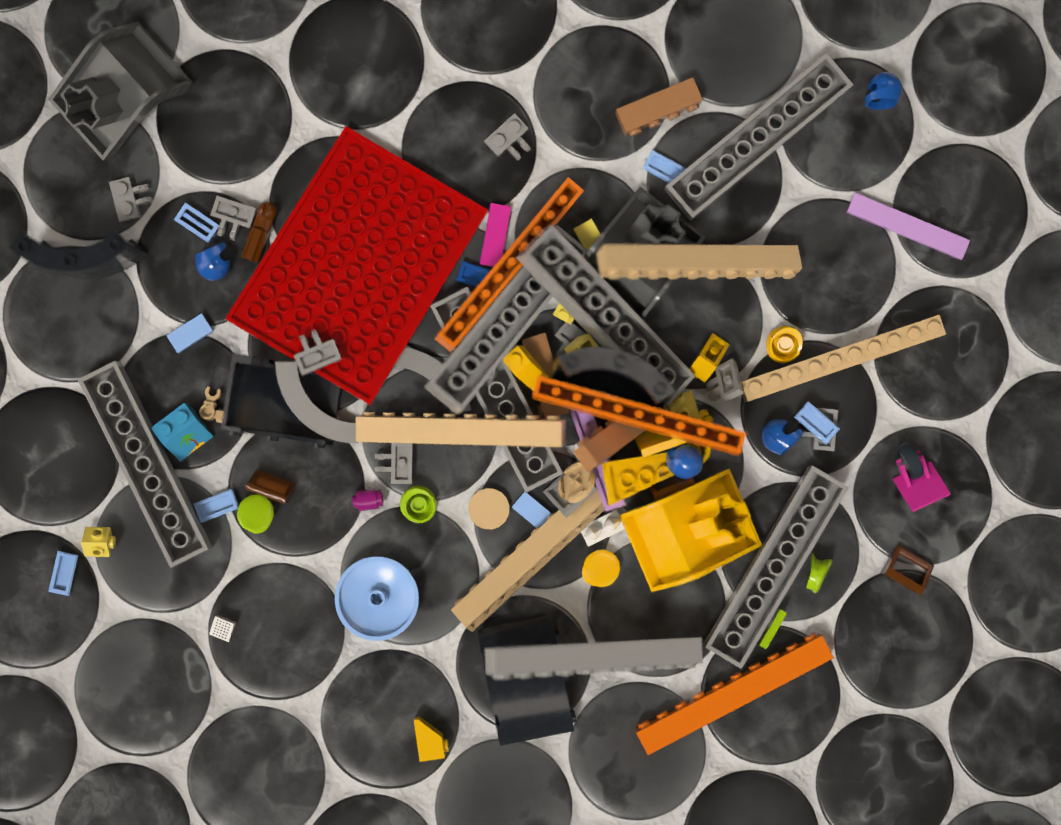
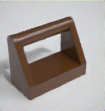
M256 469L247 482L245 489L287 504L290 502L296 483Z
M673 475L653 484L649 489L654 500L657 501L690 487L695 482L693 478L682 479Z
M897 544L881 573L912 592L921 595L927 585L934 565ZM898 555L925 569L918 583L893 569Z

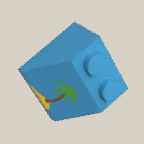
M183 403L151 427V430L161 443L180 462L214 437L188 403Z

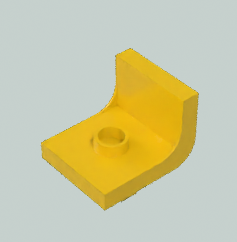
M730 469L718 472L674 494L619 515L651 592L697 579L762 546L750 518L751 515L745 501L741 497Z

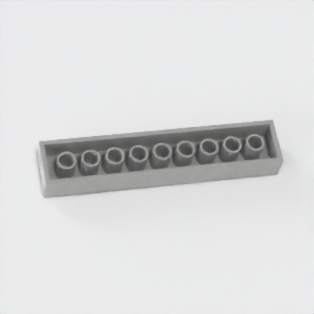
M826 53L667 184L664 188L665 192L690 221L693 220L849 91L853 83Z
M556 225L555 228L584 258L588 250L561 227ZM522 266L424 388L456 414L461 412L553 296Z
M553 225L544 228L516 257L602 348H612L635 355L659 371L675 390V394L667 406L676 399L695 377L685 364L616 291L600 277L599 273Z
M468 287L430 306L442 329L471 295ZM502 360L475 395L485 414H497V418H505V415H518V419H526V415L533 414L510 369ZM502 446L526 493L563 474L550 447Z
M114 361L77 379L170 568L213 548L160 440L151 430L153 425L122 363Z
M809 465L762 546L759 548L704 641L703 645L705 648L742 669L849 488L848 486L814 466Z
M701 637L485 649L486 675H493V679H511V674H514V678H531L532 673H534V676L540 677L553 676V672H555V675L561 676L574 675V671L576 674H595V669L596 673H615V668L616 672H633L635 667L636 670L643 671L696 668L697 663H703Z

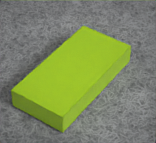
M777 608L757 642L759 646L764 649L768 648L787 615L785 611Z

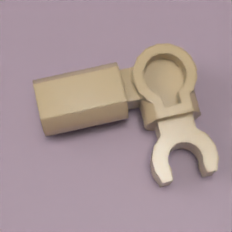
M207 386L205 389L207 399L203 402L199 414L207 421L216 419V422L222 423L224 409L219 408L216 410L218 405L216 401L221 398L222 390L218 389L217 394L211 396V387Z

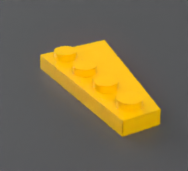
M667 452L601 463L608 504L613 505L655 483L673 476L674 474L668 469L666 464Z

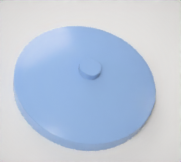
M383 556L367 557L355 562L343 573L335 591V607L343 625L356 636L371 641L387 640L402 633L413 621L419 605L418 586L411 572L398 561Z

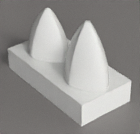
M614 510L593 520L581 533L587 545L591 546L625 528L617 510Z

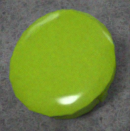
M413 486L408 488L401 496L400 509L408 520L414 523H424L435 515L437 501L433 492L428 488Z
M259 494L246 497L240 503L237 510L239 524L254 534L267 530L274 517L271 501Z
M812 553L807 589L812 590L815 594L819 592L833 563L832 559L821 561L816 559Z

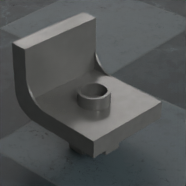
M139 22L109 28L94 37L83 49L48 100L104 161L115 156L151 109L164 100L185 94L193 82Z
M639 187L584 256V259L600 275L597 253L604 244L700 245L706 236L680 217L681 214L669 204L665 206L642 187ZM602 277L642 320L674 280L668 277H660L658 279H649L648 277L609 279V277Z

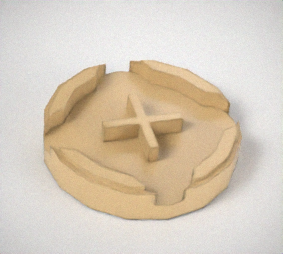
M577 462L564 471L565 475L563 479L560 478L558 483L559 495L569 503H577L586 498L595 483L594 470L592 469L587 472L581 462Z
M485 488L472 496L468 512L476 526L492 530L506 522L510 505L502 492L493 488Z

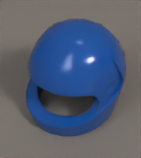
M890 72L876 74L869 81L868 89L872 92L865 97V106L874 110L895 107L902 95L900 79ZM875 99H880L878 102H872Z
M225 242L195 255L197 271L203 278L216 281L224 278L229 272L230 260L223 261L220 258L221 251L227 247Z
M774 419L764 426L761 438L764 446L769 451L781 456L804 433L799 429L786 435L784 430L789 422L784 419Z
M684 443L669 448L666 455V464L668 469L677 477L691 479L702 470L703 457L700 450L695 446Z

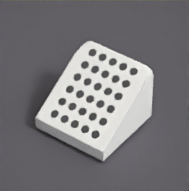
M216 615L210 635L229 642L237 622Z

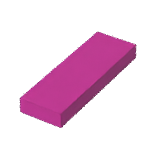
M490 204L480 265L494 267L502 258L511 212L510 206Z

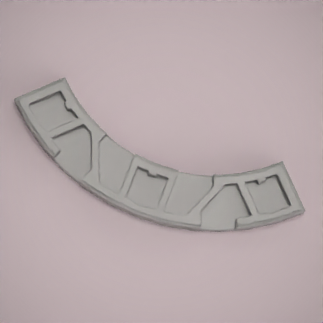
M406 347L394 367L415 371L430 380L442 366V363L426 353ZM468 402L459 413L472 410L470 403Z
M275 361L276 376L281 393L287 405L302 423L326 438L339 442L359 444V442H356V422L331 417L321 411L308 398L299 379L296 361Z

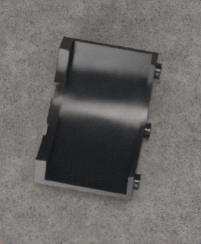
M116 230L102 241L80 249L53 248L44 240L41 243L37 242L24 231L9 246L17 255L35 265L78 279H97L112 276L131 268L147 255L133 239L127 242Z
M583 348L562 354L557 357L549 376L553 380L586 389H594L613 396L616 395L622 399L662 410L665 409L675 394V390L653 366L635 355L612 348Z
M232 354L221 429L229 430L228 435L241 436V433L264 435L266 440L278 442L279 438L311 442L313 443L312 447L325 449V445H333L334 440L326 438L308 428L287 405L278 385L275 361L250 355ZM297 365L299 379L308 398L321 411L337 418L341 388L314 372L302 376Z
M547 615L477 629L500 746L573 732V723L577 722L575 710H570L564 681L568 680V675H555V672H553V676L540 677L534 676V673H532L531 678H514V674H511V679H493V675H486L485 649L557 645L555 635H559L557 622L553 623L552 616Z

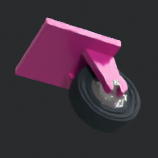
M908 442L897 446L900 459L896 460L900 476L893 478V482L912 512L951 495L931 461L925 463L920 450L915 451Z

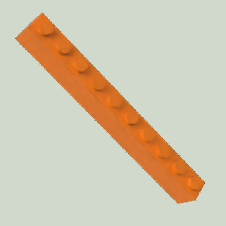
M569 177L564 181L435 337L437 342L450 352L458 345L523 266L516 257L544 228L550 225L555 227L583 193L584 190Z
M539 375L533 393L534 400L736 456L741 454L746 432Z
M815 633L809 634L804 637L805 641L797 644V642L792 643L786 647V651L780 654L775 652L769 655L767 661L761 664L756 662L750 665L748 671L744 673L739 671L731 675V680L725 683L720 681L712 685V690L706 693L704 691L696 693L691 701H681L675 705V709L669 712L664 710L658 713L656 719L650 722L645 720L639 723L635 731L647 755L833 659L834 657L821 634L816 635Z

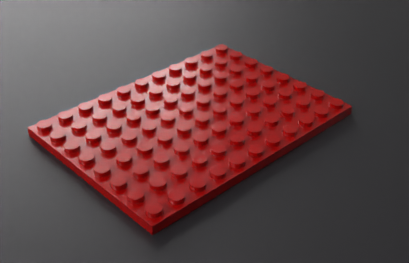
M345 126L225 319L296 361L294 355L305 351L299 336L304 334L310 349L317 346L316 341L312 337L313 330L317 331L322 344L333 339L342 360L313 372L371 406L487 215L488 209Z

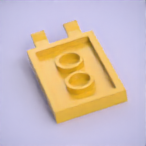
M707 410L699 411L700 418H697L698 420L709 423L713 421L711 416H706L709 415ZM650 431L634 438L643 457L687 443L686 441Z

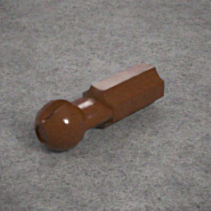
M265 201L257 207V214L242 252V258L256 263L260 262L269 231L277 215V207L274 203Z

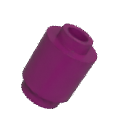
M376 488L356 491V495L352 496L353 506L358 508L359 512L379 509V506H384L382 490H376Z

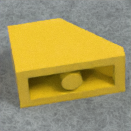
M712 333L689 370L696 378L706 382L717 368L730 344Z
M524 345L516 346L503 359L513 374L533 391L538 375L549 378Z
M420 716L415 717L414 726L420 762L445 758L446 752H449L448 740L444 739L440 731Z

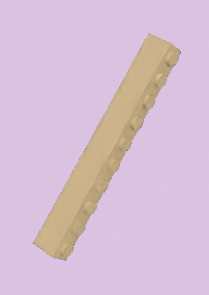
M604 244L597 253L600 277H609V279H618L620 277H629V279H638L640 277H648L649 279H658L660 277H668L669 279H677L679 277H688V279L707 277L708 279H716L718 277H726L727 279H735L737 277H745L746 279L783 277L784 279H791L802 269L798 245Z
M940 315L742 381L744 402L946 335Z
M366 411L363 412V415L356 417V442L563 447L566 441V420H562L560 416L555 415L547 416V419H539V415H526V419H518V415H505V418H497V414H485L484 418H477V414H464V417H456L455 413H444L443 417H436V413H423V416H415L414 412H404L403 416H395V412H383V415H375V412Z
M598 488L567 518L559 510L548 516L546 522L541 527L534 529L526 541L520 542L511 555L505 556L497 568L490 570L485 575L484 580L475 584L464 598H460L455 602L451 611L468 630L473 632L605 510Z

